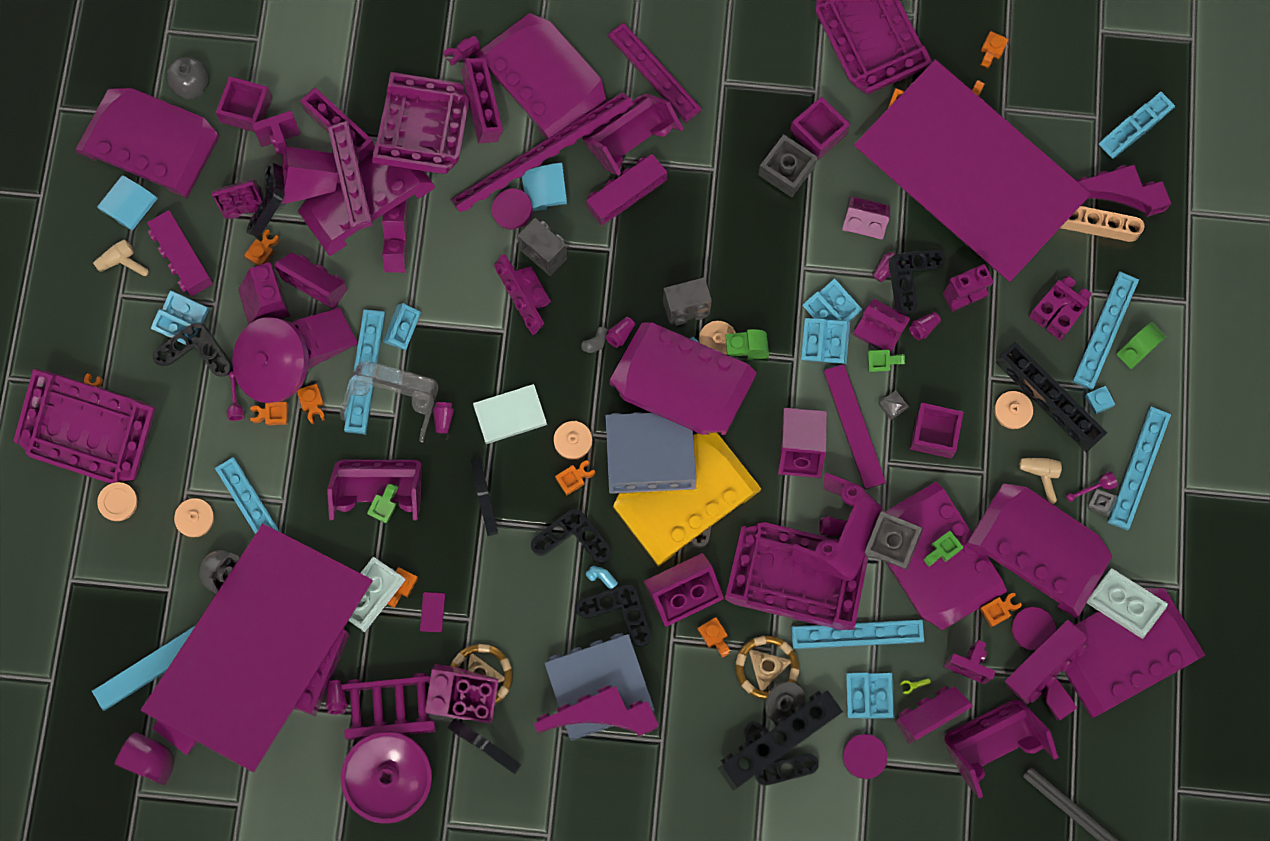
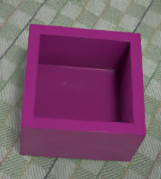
M229 76L216 114L223 124L255 132L252 124L265 120L273 97L267 86Z
M820 97L792 122L790 133L809 152L817 156L819 160L848 134L850 124L823 97Z
M921 403L917 409L910 450L952 459L957 450L963 412Z

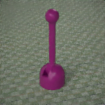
M230 371L228 376L231 378L233 404L227 409V420L240 421L244 419V410L237 404L234 371Z
M1109 471L1100 477L1099 483L1074 494L1069 493L1066 499L1072 502L1076 497L1099 487L1107 490L1118 487L1117 480L1114 474Z

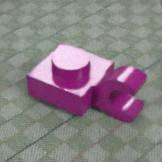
M475 36L466 38L457 46L458 49L448 48L443 53L445 58L449 55L454 56L449 60L450 65L453 66L462 59L464 61L480 50L479 41Z

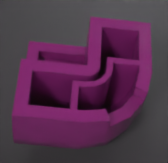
M136 732L125 742L114 764L157 783L166 785L173 770L174 760L168 747Z

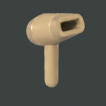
M126 240L116 243L93 262L100 272L121 263L142 276L149 274L147 268L129 259L134 254L131 244Z
M1021 458L1019 469L1041 476L1048 502L1055 504L1057 499L1051 478H1058L1062 472L1061 462L1049 458Z

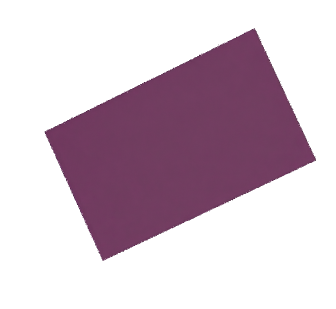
M936 59L853 145L1009 282L1091 195L1090 192Z
M262 523L141 711L254 773L373 580Z

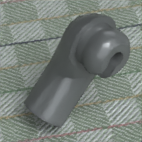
M598 327L595 338L582 342V350L588 353L601 350L604 347L605 336L608 330Z

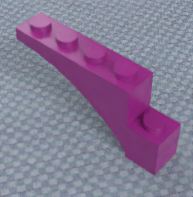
M1123 165L1109 173L1102 171L1096 174L1095 177H1082L1077 180L1081 186L1091 193L1088 199H1103L1125 204L1144 212L1146 217L1164 212L1171 205L1163 182H1149L1142 186L1134 165L1129 167Z
M409 198L383 214L384 245L382 257L384 272L405 273Z
M610 685L599 689V694L590 697V694L579 698L577 700L578 703L571 707L569 704L559 707L556 714L551 716L549 713L536 718L537 722L534 723L538 734L561 726L592 723L626 729L636 733L638 737L658 729L659 725L648 701L643 703L642 700H639L629 705L630 709L627 710L617 687L611 688Z

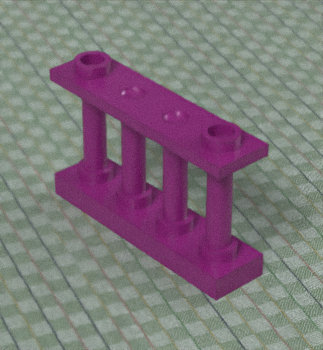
M427 673L414 674V678L365 683H361V680L347 681V684L342 685V690L345 692L350 691L352 725H350V729H344L345 739L348 741L359 740L368 735L384 731L397 732L404 735L436 732L435 721H430L428 713H425L427 705L426 684H430L431 676H427ZM417 685L419 718L415 723H408V720L405 718L403 686ZM381 688H395L397 718L394 721L395 725H386V722H383ZM372 689L374 723H372V727H364L361 724L359 690Z

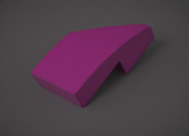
M1057 679L1050 687L1046 686L1043 698H1045L1046 704L1057 720H1061L1077 709V706Z

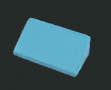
M404 303L398 304L383 342L406 350L421 312Z

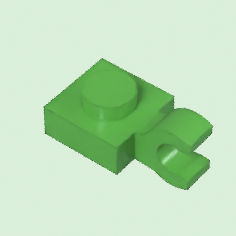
M889 349L868 350L869 372L890 371L891 364H905V355L903 354L890 355Z
M391 483L387 485L383 496L376 494L367 514L384 523H388L397 505L392 499L399 487Z
M948 531L932 544L935 550L925 557L924 562L928 567L941 557L946 562L964 547L952 532Z

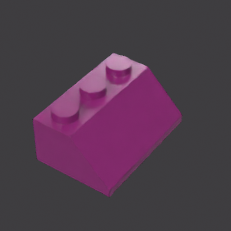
M291 252L275 263L274 266L281 280L331 309L336 308L347 291L343 278L336 274L333 276L328 274L327 270L319 264L315 266L309 263L310 260L302 254L297 256Z
M703 553L644 581L650 598L665 627L724 599L713 568Z
M945 686L936 692L938 696L932 700L926 697L917 703L919 707L913 711L907 708L899 713L900 718L895 722L908 744H911L973 707L972 704L955 686L950 689L948 686Z

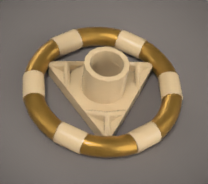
M760 636L748 641L739 651L735 663L736 676L740 685L750 695L766 700L770 691L764 690L790 663L791 670L787 682L796 683L800 671L799 661L795 651L786 641L774 636ZM764 644H773L780 647L788 655L789 659L751 649ZM748 652L759 690L746 679L743 667Z
M476 644L463 649L454 658L451 666L459 667L464 659L470 655L468 671L499 679L498 683L504 681L496 693L495 704L503 700L509 692L513 680L512 667L506 655L498 648L486 644ZM473 653H487L495 656L501 663L505 678Z

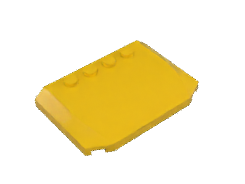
M710 432L709 435H693L696 489L619 493L613 505L615 511L658 567L674 556L678 550L691 542V540L761 491L760 486L717 432Z

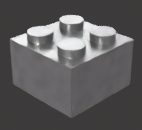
M783 135L760 165L758 175L790 197H793L815 168L818 157Z
M534 218L518 235L519 247L527 257L551 276L567 260L566 241L559 234L555 236L544 221L539 222Z
M705 277L664 288L663 304L669 324L681 325L689 319L695 318L700 320L710 314L712 300Z
M880 512L865 553L908 570L923 528Z

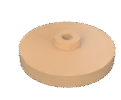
M713 321L702 328L699 335V343L727 355L725 334L736 332L726 322Z
M1009 391L998 398L995 403L994 413L998 422L1004 427L1019 429L1027 425L1031 420L1033 405L1025 394L1018 391Z
M569 421L562 424L556 430L554 446L562 457L572 460L579 459L589 452L592 446V435L584 424L577 421Z
M120 482L111 483L104 487L97 500L100 513L111 521L126 520L135 512L138 504L135 491L129 485Z
M197 498L188 499L178 506L174 515L175 525L185 536L200 537L206 534L213 526L214 512L211 506L204 500Z

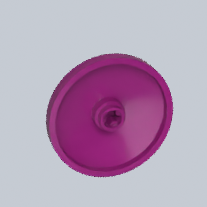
M265 317L255 320L241 332L236 341L232 361L234 375L244 393L256 401L275 403L290 398L301 387L308 371L309 354L303 335L292 323L284 319Z
M390 731L374 733L357 742L346 756L341 770V787L350 807L363 818L377 823H394L414 814L426 800L432 781L430 762L422 747L410 737Z

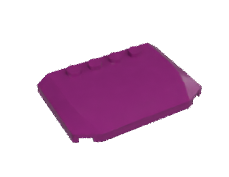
M817 0L816 15L849 82L866 95L928 68L932 63L899 0Z
M529 13L475 53V58H486L488 70L538 126V130L546 139L606 103L601 78L550 21Z
M391 72L372 163L447 174L459 162L469 106V97L464 93L462 83Z
M132 88L108 89L75 150L78 154L95 161L98 159L164 186L170 192L188 199L219 139V135L205 118Z
M373 154L359 162L372 221L414 194L419 199L436 188L424 171L372 163ZM341 183L337 184L335 192L307 198L297 210L329 256L347 246L345 239L357 232H353L350 227Z
M650 322L641 323L610 378V385L620 392V396L624 401L699 434L709 435L710 432H722L721 435H726L756 378L757 372L747 363Z
M33 369L13 441L25 449V453L30 458L107 483L134 480L138 475L156 407L149 403L56 373Z
M937 482L884 512L923 528L908 570L888 562L886 564L920 618L926 622H930L938 627L937 629L943 631L1007 592L1003 580L987 555L983 557L965 545L972 532L945 490ZM948 531H951L964 548L945 562L941 557L928 567L924 559L935 550L932 544Z
M1004 483L998 489L965 544L983 557L988 555L1057 601V607L1074 618L1079 617L1112 558V554L1098 534L1029 488Z
M766 522L747 528L744 526L741 527L725 600L734 605L838 630H854L869 557L865 555L857 576L852 580L846 581L792 560L794 544L815 552L821 541L832 540L838 543V539Z
M1165 588L1145 589L1168 603V606L1143 639L1100 611L1074 625L1088 638L1089 648L1082 656L1077 655L1072 660L1073 663L1070 668L1064 673L1091 719L1205 656V653Z

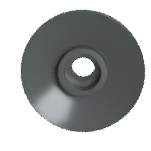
M782 682L776 685L768 694L765 703L768 718L772 722L777 721L784 715L788 718L793 715L791 710L800 703H803L805 706V694L802 688L793 682Z

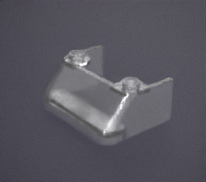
M371 361L360 362L356 366L348 384L340 411L341 420L345 421L353 395H366L371 385L413 397V409L418 413L426 415L419 442L424 443L438 394L437 382L428 377Z

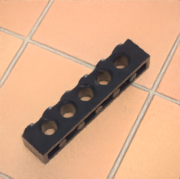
M1016 342L999 356L995 363L1086 453L1107 434Z
M820 690L809 697L810 703L805 706L803 703H800L791 710L793 715L788 718L785 715L774 722L776 727L769 731L765 728L756 735L758 740L752 744L748 740L738 748L741 752L735 756L730 753L720 760L722 765L717 769L732 790L740 787L843 713L828 690L824 693H821ZM810 708H815L818 711V718H813L810 715ZM793 720H797L800 722V731H797L793 728ZM775 733L783 735V744L776 742ZM758 745L765 747V756H760L757 753ZM740 758H745L748 761L749 766L747 769L740 767Z

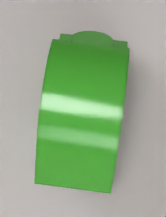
M1151 322L1136 334L1116 355L1132 369L1167 336Z
M747 330L744 333L725 334L728 356L747 355V360L769 357L768 339L765 331Z

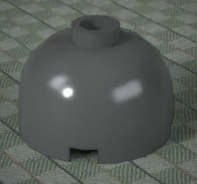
M181 57L169 66L167 81L175 95L177 94L183 99H194L204 93L203 90L209 85V74L205 66L197 59Z
M216 550L209 553L201 561L199 567V580L202 585L210 592L217 594L240 559L239 556L224 550Z

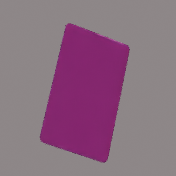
M423 593L420 631L442 632L444 593Z

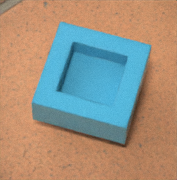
M1106 386L1085 395L1094 415L1115 406Z

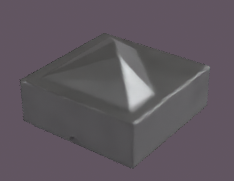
M896 390L879 402V406L891 421L909 408Z
M1096 489L1088 509L1109 517L1118 498L1116 495Z

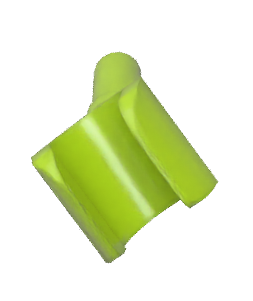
M929 678L912 683L906 680L901 682L900 686L904 684L910 685L909 691L902 692L907 695L913 689L930 684L931 682Z

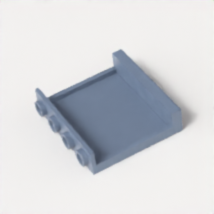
M634 412L632 414L613 413L606 415L609 494L696 489L693 430L654 413Z
M623 633L610 637V641L604 643L602 640L595 641L590 644V648L584 650L581 647L569 651V655L563 657L560 654L549 657L548 662L545 663L559 707L569 704L571 707L578 703L577 700L588 694H590V697L599 694V689L610 685L611 688L617 687L627 710L630 709L629 705L642 700L643 703L648 701L654 713V707L629 634L625 636ZM592 723L566 725L570 741L613 727Z

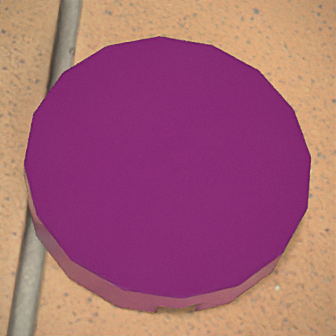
M507 189L499 193L492 205L494 220L502 228L508 230H516L515 228L525 226L533 213V206L529 196L518 189Z
M1036 607L1023 609L1016 614L1011 625V633L1018 646L1034 652L1056 632V626L1050 614Z
M862 734L855 736L847 742L844 748V766L851 775L866 780L875 778L883 772L887 765L888 754L886 747L880 739L873 735Z

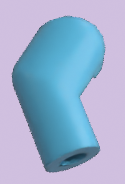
M592 566L586 572V576L590 581H594L598 577L609 590L618 584L606 569Z

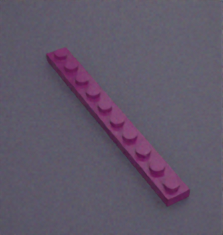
M622 92L450 199L452 204L459 212L469 210L473 204L479 200L487 199L495 190L506 187L508 182L522 177L526 171L538 167L545 159L557 155L564 147L575 144L577 139L591 134L595 128L607 124L617 114L626 112L633 105L631 98Z

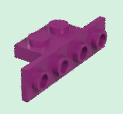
M502 254L493 266L524 319L526 326L531 334L535 335L544 325L536 309L547 306L551 301L532 267L515 271L506 254Z

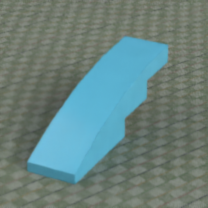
M1162 92L1158 93L1151 101L1144 104L1137 112L1129 116L1099 143L1100 147L1112 159L1115 158L1173 110L1175 105Z

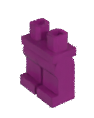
M985 264L950 278V283L943 292V295L953 312L969 305V303L972 304L988 297L987 287L991 286L994 281Z
M1069 276L1065 277L1062 281L1059 280L1029 315L1030 319L1044 328L1054 314L1059 311L1046 328V331L1060 341L1088 306V301L1092 295L1091 292L1084 288L1078 294L1073 291L1072 287L1076 282Z

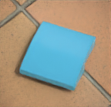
M562 163L532 168L522 176L524 193L529 196L533 211L547 210L546 206L567 204Z
M122 175L97 208L114 218L119 224L133 230L158 198Z
M835 278L802 305L814 319L850 322L863 311Z
M170 290L162 310L159 309L151 329L172 338L193 323L203 324L210 308ZM195 328L196 332L191 336H188L187 333L185 335L191 339L196 336L199 329ZM180 338L177 340L186 345L184 339Z
M805 318L801 360L846 364L850 322Z
M893 673L846 674L848 718H895Z

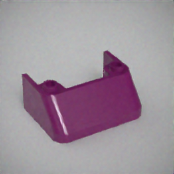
M643 94L632 101L633 105L626 112L617 114L611 118L610 122L598 126L591 134L584 135L582 139L607 171L620 175L619 168L622 166V156L651 135L666 136L672 128L678 131L684 130L669 101L650 94Z
M341 460L336 462L327 488L329 519L334 520L337 510L342 512L350 511L356 506V502H373L376 494L383 496L387 485L392 483L399 487L392 501L399 502V507L406 512L413 511V520H417L421 505V462L417 460Z
M825 473L823 490L841 496L846 504L854 507L838 543L832 540H823L818 544L815 552L794 544L792 560L849 581L854 579L859 572L866 555L865 550L880 512H882V507L859 485Z
M1019 700L1009 701L948 732L944 737L946 747L961 776L979 798L983 797L979 781L985 776L982 766L1019 747L1026 753H1036L1044 748L1054 760L1058 758L1050 730Z

